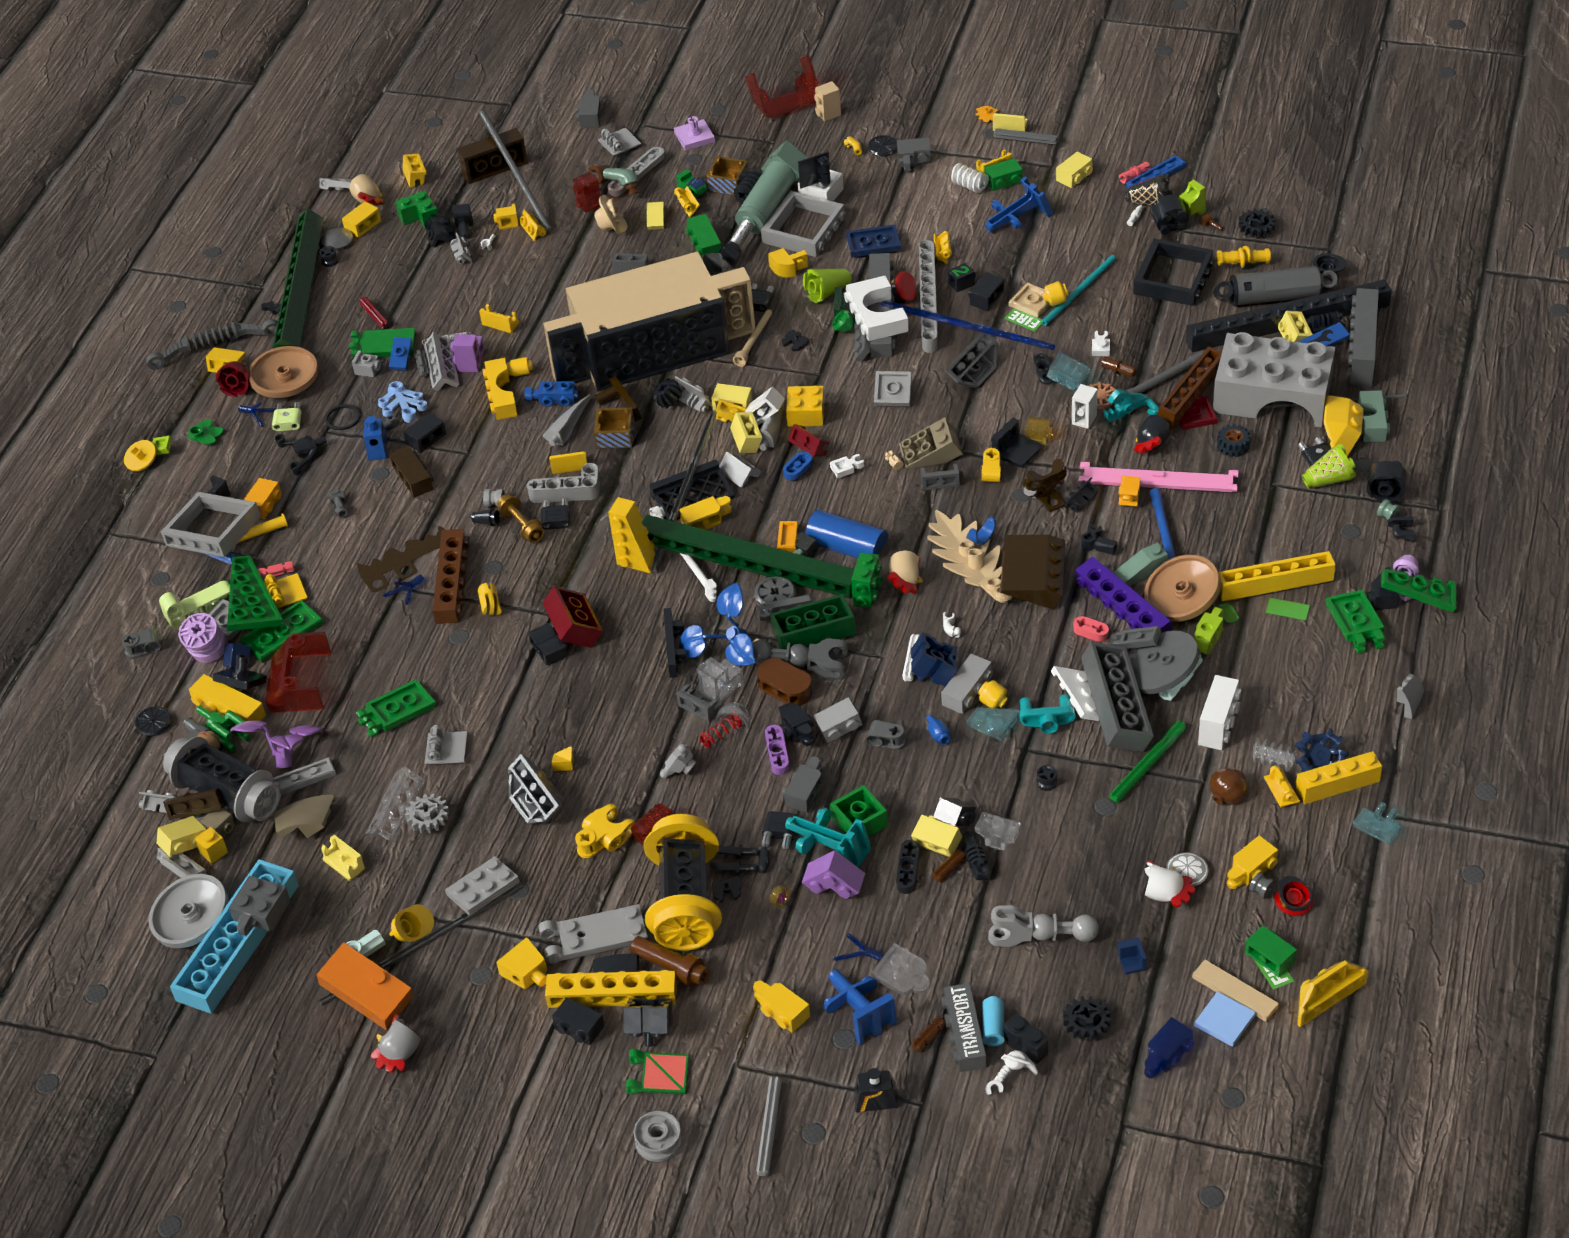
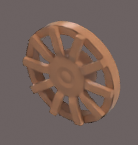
M1101 382L1089 385V387L1098 388L1097 403H1100L1097 404L1098 409L1113 405L1110 404L1107 397L1111 395L1108 393H1113L1116 390L1115 388L1110 386V384Z

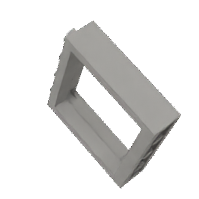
M790 191L761 229L762 243L795 252L805 250L807 255L817 257L827 241H830L832 234L837 231L840 223L844 221L846 214L844 204ZM796 207L830 216L813 240L779 231Z
M197 492L164 527L161 534L166 546L225 557L259 520L261 515L256 502ZM203 509L239 515L219 538L184 531Z

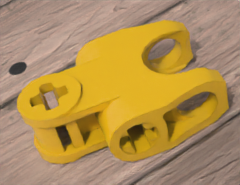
M608 804L595 810L584 819L582 823L583 830L579 831L575 836L576 844L578 845V855L582 858H591L603 848L611 852L615 851L636 830L635 821L626 819L621 823H611L618 815L617 806L614 804Z

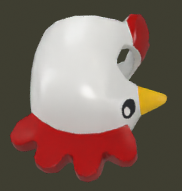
M1147 861L1149 867L1145 868V873L1149 876L1145 896L1156 901H1171L1172 905L1176 908L1181 906V902L1188 903L1190 901V895H1193L1195 892V887L1191 885L1192 877L1182 876L1177 872L1175 866L1172 869H1165L1151 861Z

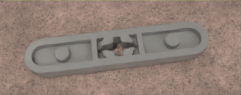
M661 147L649 149L627 169L634 171L638 179H641L664 159V149ZM613 180L608 184V193L611 196L618 197L626 191V187L622 186L619 181Z

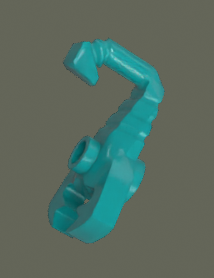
M1116 389L1108 398L1110 404H1116L1114 405V411L1111 408L1108 411L1104 409V417L1109 422H1112L1144 405L1150 407L1147 410L1149 415H1158L1159 406L1145 394L1129 393L1126 390Z

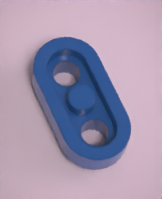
M808 452L797 453L784 465L783 476L787 480L800 478L812 466L811 454Z

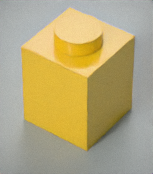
M209 827L194 838L200 854L211 864L228 853L223 837L212 827Z

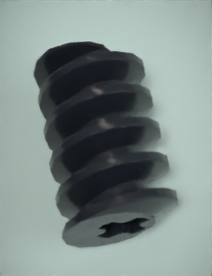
M749 171L738 186H736L734 197L738 202L743 204L762 175L760 171Z

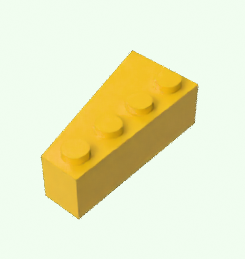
M618 497L608 512L617 565L651 574V567L656 554L653 550L655 547L653 541H650L647 536L649 533L647 527L642 525L643 519L635 501Z

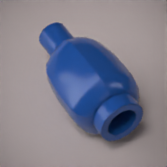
M928 715L926 718L929 723L928 731L934 741L941 745L949 743L951 733L947 725L942 720L935 719L933 715Z

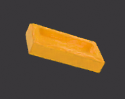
M780 521L777 549L787 552L796 551L798 521Z

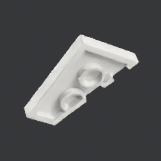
M1054 666L1051 672L1054 676H1058L1061 681L1059 685L1062 690H1067L1071 697L1070 702L1080 718L1099 721L1085 671Z

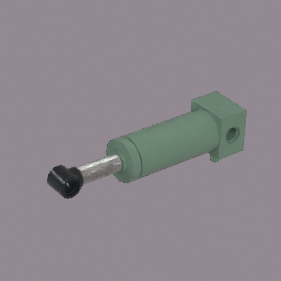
M787 140L770 154L761 168L764 172L735 215V221L739 228L731 240L726 242L718 252L729 265H732L740 256V247L749 233H761V229L773 215L791 185L799 179L798 161L807 159V157Z

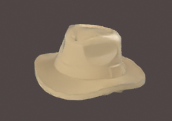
M602 195L599 198L601 207L594 215L598 226L603 231L614 229L618 234L625 232L628 226L625 219L618 213L619 208L614 206L615 200Z

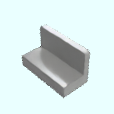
M728 451L719 465L722 474L739 487H744L749 476L759 477L761 470L744 458Z

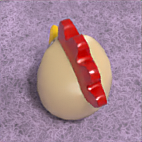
M360 174L350 182L349 189L351 195L360 203L365 201L377 206L384 204L378 186L368 175Z
M899 551L891 556L888 579L893 581V585L896 588H901L905 594L909 592L912 594L917 593L916 584L923 582L919 576L918 569L921 557H918L911 551Z

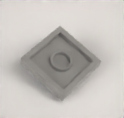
M876 371L874 406H910L911 372Z

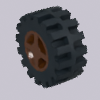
M1232 424V426L1226 425V428L1223 426L1218 431L1217 448L1220 453L1223 452L1225 456L1228 454L1229 457H1232V455L1238 457V455L1242 456L1244 453H1247L1251 440L1249 430L1247 431L1245 427L1242 428V425L1236 426V424Z

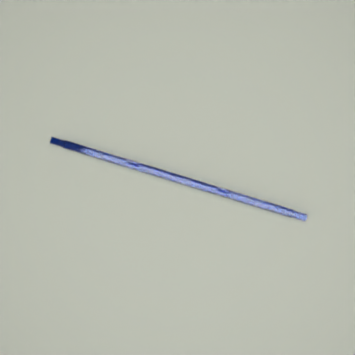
M887 301L881 303V306L889 307L890 309L903 308L904 312L1040 348L1055 349L1053 344L898 303Z

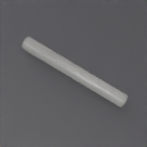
M772 1076L769 1078L756 1169L758 1176L766 1177L769 1175L782 1083L780 1077Z

